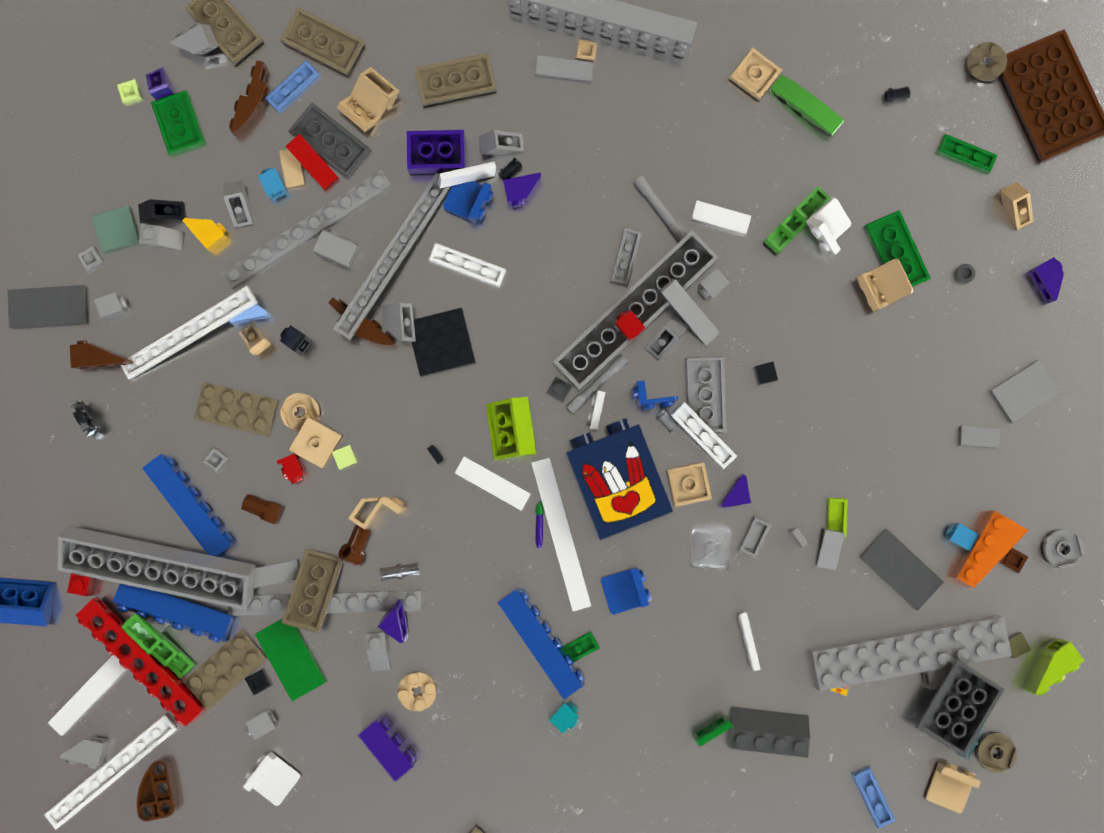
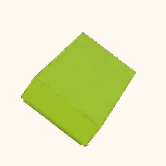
M827 498L826 528L844 532V537H847L848 499Z

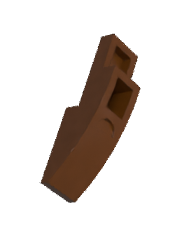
M256 60L255 66L251 68L250 75L252 79L246 88L247 96L240 95L239 100L235 101V116L230 121L229 129L236 137H239L253 123L266 101L265 97L268 95L270 86L264 81L267 66L262 61Z
M332 298L328 302L340 315H343L348 307L340 298L338 300ZM366 317L354 334L376 345L391 348L396 346L393 342L395 338L388 331L383 333L379 329L381 325L373 318L370 321Z

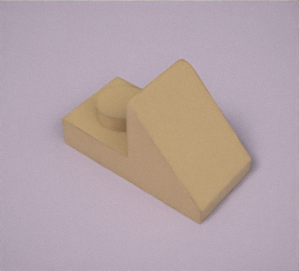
M253 321L238 333L253 355H259L271 345Z

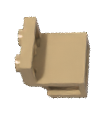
M370 67L359 75L350 96L339 102L337 109L366 132L379 122L385 108L389 110L392 107L399 90Z
M396 496L392 498H366L360 500L348 519L363 529H369L385 506L400 515L404 513L406 508L403 506L404 502ZM379 501L366 521L359 518L369 502Z

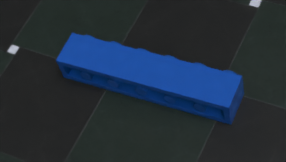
M158 455L142 469L208 555L220 557L234 546L232 536L229 532H224L220 527L222 525L220 520L210 514V507L207 503L200 501L197 497L199 494L192 485L189 486L187 484L185 474L181 470L177 471L174 467L175 461L169 455Z
M125 584L119 585L112 601L119 611L127 613L129 610L137 613L144 619L146 616L153 618V621L158 624H172L171 627L182 631L184 628L190 630V633L195 636L201 637V635L208 636L209 640L217 643L220 641L226 642L234 622L231 615L158 591Z
M517 588L497 603L562 698L566 699L584 686L585 678L580 670H575L572 665L574 662L569 654L565 655L561 650L563 647L558 638L554 639L550 632L552 630L548 623H543L539 616L541 614L535 605L532 606L528 601L530 598L526 591Z

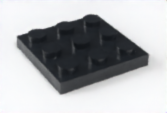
M462 307L414 319L416 341L412 342L420 377L476 363Z

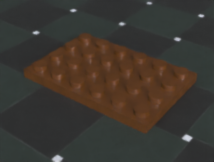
M1065 29L1006 54L1007 66L1004 72H1002L1001 77L1041 162L1104 135V112Z

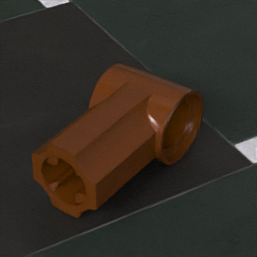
M250 494L246 495L241 507L242 510L257 515L260 519L275 525L283 506L268 500L264 501Z
M355 525L348 543L344 544L339 550V558L353 566H359L364 560L363 548L370 531Z

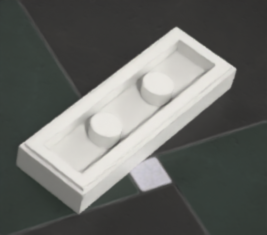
M495 162L440 173L439 187L444 188L494 177L496 171Z
M696 201L691 220L746 235L751 216Z
M739 612L737 616L750 668L753 671L761 670L747 612Z

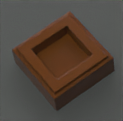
M1012 547L1000 564L1016 573H1020L1028 556Z

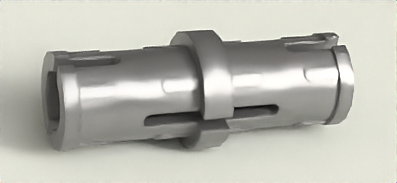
M418 563L403 566L397 564L396 567L380 568V574H384L380 576L381 581L420 575Z

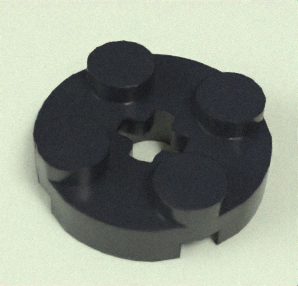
M75 400L69 403L70 408L74 407L76 410L73 415L82 431H88L86 436L90 437L96 434L95 431L98 426L93 417H88V408L83 400L80 402Z

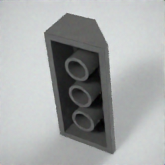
M731 706L730 722L733 727L729 729L727 743L730 749L808 758L810 745L808 715Z

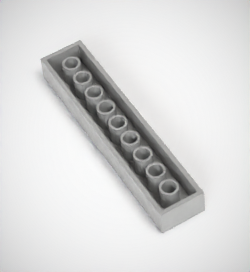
M507 0V7L513 12L520 13L522 11L532 17H545L550 22L560 21L569 27L578 26L588 32H601L606 37L616 36L625 42L631 40L637 42L640 46L647 47L649 45L659 51H672L677 56L689 55L697 26L695 21L616 0Z
M692 230L553 361V365L580 391L631 343L615 326V323L618 321L616 319L618 315L623 311L628 313L631 310L646 329L670 306L668 301L659 292L673 278L676 279L686 291L719 257Z
M67 526L58 536L57 570L243 610H246L253 599L256 568L254 564Z
M991 616L809 650L815 687L819 691L952 667L956 659L964 664L1012 656L1005 619L1002 616Z

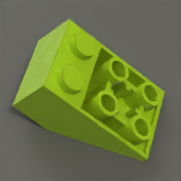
M1057 638L1041 650L1023 689L1037 696L1044 695L1050 690L1049 687L1051 685L1062 682L1066 674L1078 670L1081 667L1080 664L1085 660L1071 641Z

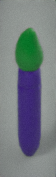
M541 501L537 503L535 508L537 514L535 541L538 549L543 544L544 508Z

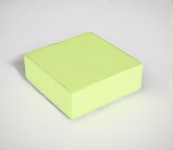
M135 79L117 84L123 104L142 99L138 83Z
M351 445L332 452L339 470L358 463Z

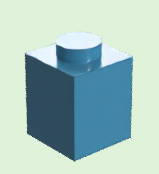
M267 168L261 172V175H258L270 200L288 192L276 168Z
M954 523L947 529L945 540L964 551L971 552L979 534L960 523Z

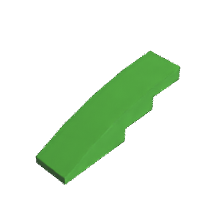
M783 74L770 88L771 92L784 99L788 106L800 112L804 119L832 136L844 122V119L826 104Z
M817 186L764 242L778 255L807 225L806 221L826 204L831 197Z
M134 613L121 626L148 654H152L164 667L168 666L180 679L196 665L181 649L137 613Z

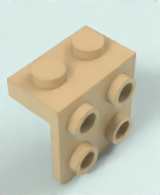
M897 258L857 277L859 287L863 290L867 303L873 312L913 293V287Z
M938 762L926 793V799L957 813H962L972 786L979 788L981 781L975 778V773L965 770L963 773L958 771V767L947 762L944 765Z

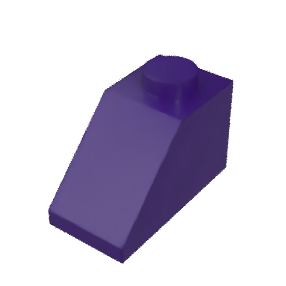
M541 172L503 180L508 206L520 207L529 200L541 182Z
M1055 257L1029 271L1048 304L1058 299L1064 276L1063 266Z

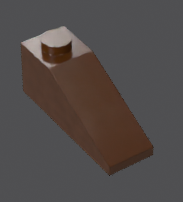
M86 340L77 341V344L70 345L71 368L81 370L133 364V360L98 345L89 344V341Z

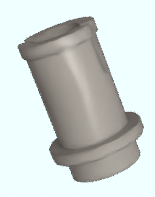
M665 408L656 415L658 417L657 420H660L671 433L679 426L678 422L669 414V410Z

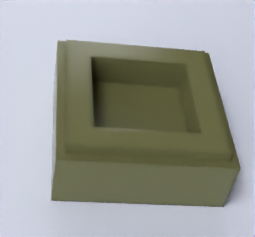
M1022 632L1008 638L1013 659L1031 650Z

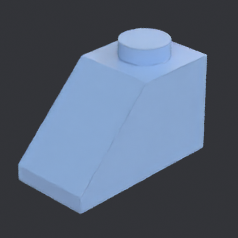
M255 304L229 320V322L236 325L271 318V315Z

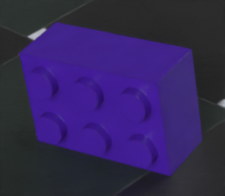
M464 130L407 131V169L409 174L444 173L466 168Z
M380 715L365 727L358 736L394 782H396L414 767L417 755L410 747L407 749L403 744V737L391 729V722L386 717L383 718Z

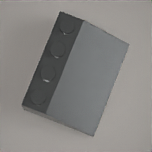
M956 659L916 727L965 757L1005 689Z

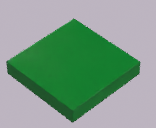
M722 716L694 733L693 738L698 746L701 747L731 729L733 725L726 716Z

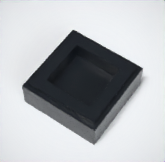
M774 362L754 366L759 385L778 380Z
M435 445L427 448L438 465L444 462L445 459Z
M263 669L245 678L253 696L272 686Z

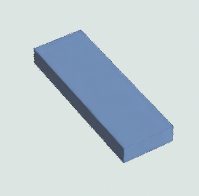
M306 60L268 94L265 99L279 113L317 79L320 74Z
M868 766L851 774L876 827L880 829L896 821L871 768Z

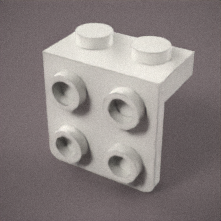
M831 198L806 221L811 229V233L816 237L819 246L825 252L829 251L836 255L841 250L835 240L851 226V221L836 198Z
M270 752L267 756L263 754L257 761L258 768L255 772L251 770L244 779L246 783L243 788L247 791L256 790L275 806H278L299 780L300 773L273 752Z

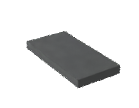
M313 102L288 131L294 137L300 134L326 163L346 179L350 177L371 151L368 146Z
M76 285L8 290L9 328L87 324L86 286Z
M885 529L860 556L916 610H919L944 583L888 529Z

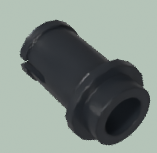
M908 86L898 89L888 88L884 93L886 102L893 103L895 100L909 99L910 89Z
M513 158L509 164L500 169L498 175L502 180L510 179L522 168V164L516 158Z

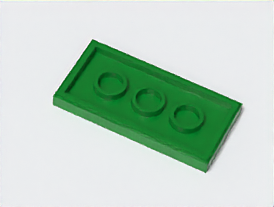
M900 210L864 225L881 265L893 259H899L912 287L931 279Z
M282 619L255 634L292 702L327 682L296 627L282 624Z

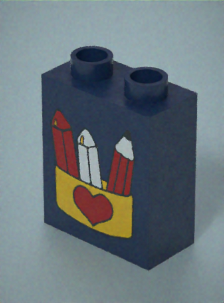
M627 418L605 426L609 436L594 441L591 432L569 440L573 450L566 452L599 540L673 512L640 425L630 427Z

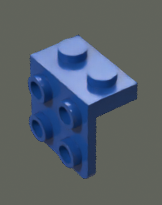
M475 181L453 185L445 199L443 208L476 224L478 219L481 220L485 213L484 207L486 202L489 203L493 196L492 186L485 182L481 185Z
M645 380L637 381L633 388H631L632 399H636L637 407H642V410L653 409L655 405H661V408L671 407L678 400V396L647 400Z
M635 567L601 578V584L611 614L614 615L634 608L649 606L648 601L651 600L649 590L644 589L642 582L646 580L642 570L639 571Z

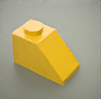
M184 218L182 220L210 252L228 239L225 235L227 230L220 222L216 224L213 220Z

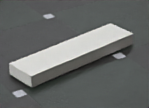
M438 243L434 244L428 259L432 263L496 287H500L506 269Z
M684 401L670 414L723 469L737 457Z
M463 457L455 471V474L521 511L531 495L466 457Z

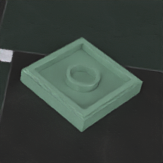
M129 205L92 216L103 253L139 242V236Z

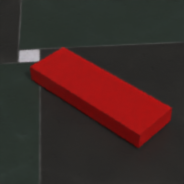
M300 134L285 146L323 190L338 178Z

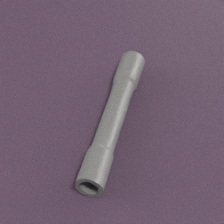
M640 176L633 183L643 196L648 199L667 224L669 230L680 242L687 233L653 192L652 187L645 178Z
M620 354L585 390L569 402L566 408L572 414H575L599 388L628 363V360Z

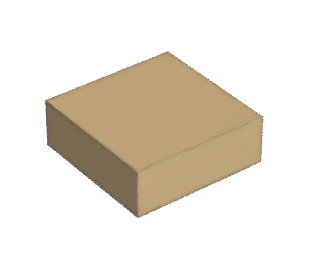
M579 39L576 60L594 62L597 42Z

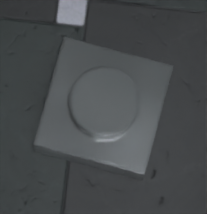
M555 377L546 393L563 403L572 385Z

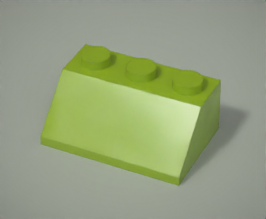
M528 397L509 398L486 404L494 461L536 454Z

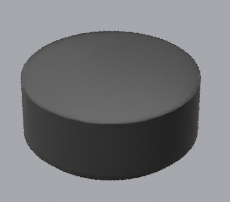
M962 264L955 270V278L962 284L971 282L975 277V270L969 264Z

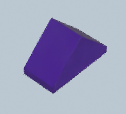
M163 67L146 74L148 91L155 100L174 94Z
M744 474L739 476L719 505L721 508L751 503L747 477Z
M398 599L378 625L381 630L399 643H403L408 634L402 599Z

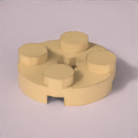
M295 393L286 398L281 407L280 415L287 427L294 431H299L307 416L319 421L320 409L316 400L311 396ZM297 408L305 409L303 417L295 415L298 411Z
M413 672L406 675L398 686V699L405 708L411 711H423L429 708L437 695L433 678L424 672ZM421 687L422 695L414 696L412 688Z

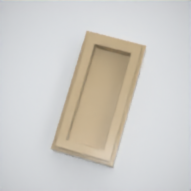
M288 149L279 151L286 188L305 186L302 165Z

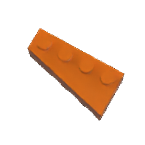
M988 511L976 532L979 534V537L971 552L965 551L951 577L967 587L975 588L1029 530L997 511Z

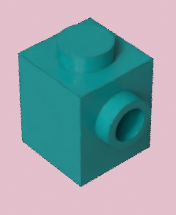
M564 701L549 717V721L561 733H564L568 728L573 729L579 722L577 719L579 717L577 713L579 709L573 703L569 702L568 704Z

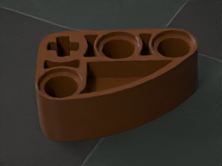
M160 758L154 761L141 780L137 794V814L142 821L169 817L179 808L171 761L167 758ZM158 763L164 766V772H160L157 769ZM161 783L167 784V792L161 789ZM165 804H167V806L171 805V809L169 810V808H165ZM146 806L152 809V815L146 813Z

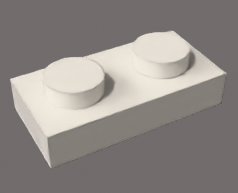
M598 391L597 395L593 394L591 406H594L593 414L589 413L587 420L590 430H598L606 392Z

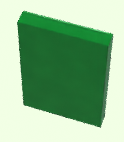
M187 90L151 102L169 156L206 144Z

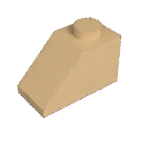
M1018 182L1000 190L1002 205L1016 230L1034 222L1029 191Z

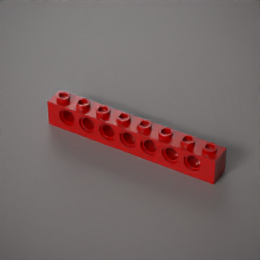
M98 597L90 600L75 615L78 618L79 624L84 628L87 627L92 632V637L98 642L101 641L106 646V651L112 656L115 655L120 660L119 664L124 669H129L133 673V678L138 683H143L147 687V692L152 697L156 696L162 708L174 715L177 723L183 724L186 727L205 709L195 695L167 666L164 667L152 654H148L121 628L124 623ZM96 616L102 619L103 623L101 626L95 623ZM110 630L116 633L115 640L109 637L108 633ZM123 644L130 647V653H125L122 650ZM137 658H140V659L143 660V662H144V666H143V667H139V666L136 664V659H137ZM150 672L157 674V681L151 680ZM164 686L170 687L171 695L164 693ZM177 700H182L185 703V708H179Z

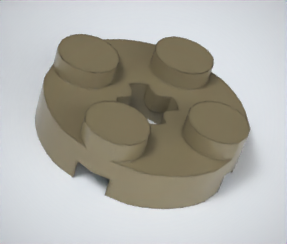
M993 42L981 43L971 50L967 62L968 69L975 78L981 81L995 80L1006 69L1007 55L1001 46ZM989 56V59H992L993 62L989 64V67H985V64H982V60Z
M997 732L987 733L983 735L977 744L976 758L985 769L994 773H1001L1006 769H1010L1015 764L1017 750L1013 741L1008 736ZM996 747H999L998 751L1001 752V755H997L996 758H994L992 750L996 749Z

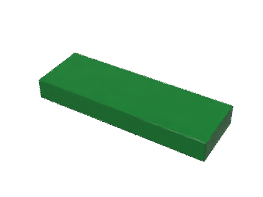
M947 134L943 135L937 150L939 154L988 174L991 173L998 156Z
M591 631L565 644L561 648L565 655L569 654L573 662L600 649Z

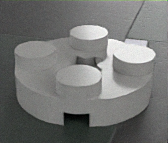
M1056 530L1044 538L1043 553L1050 565L1058 568H1071L1083 556L1084 545L1081 538L1072 531ZM1061 544L1068 547V550H1065V554L1059 551Z

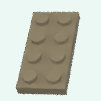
M192 0L185 6V9L197 23L210 25L219 45L218 47L234 65L263 42L262 38L229 0Z
M297 7L280 38L282 43L347 76L365 44L364 40Z
M489 53L415 68L423 106L496 91Z
M203 382L194 419L270 437L279 400Z
M305 550L282 624L320 634L343 560L328 554Z
M242 629L190 674L183 683L208 711L268 658Z

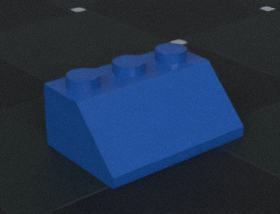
M0 578V623L46 627L53 610L55 583Z

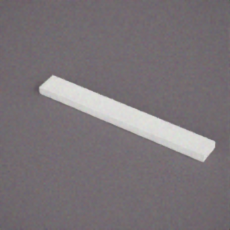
M245 286L128 357V359L133 360V364L121 365L127 379L135 378L257 304L258 302L250 287Z
M550 458L532 462V468L572 610L576 611L590 607L591 603Z
M150 617L146 620L161 633L170 625L168 623H164V625L158 624ZM123 644L122 650L125 653H130V647ZM115 655L111 656L48 722L60 736H63L126 671L119 664L120 660Z
M166 713L48 810L44 816L55 830L58 829L179 729V727Z

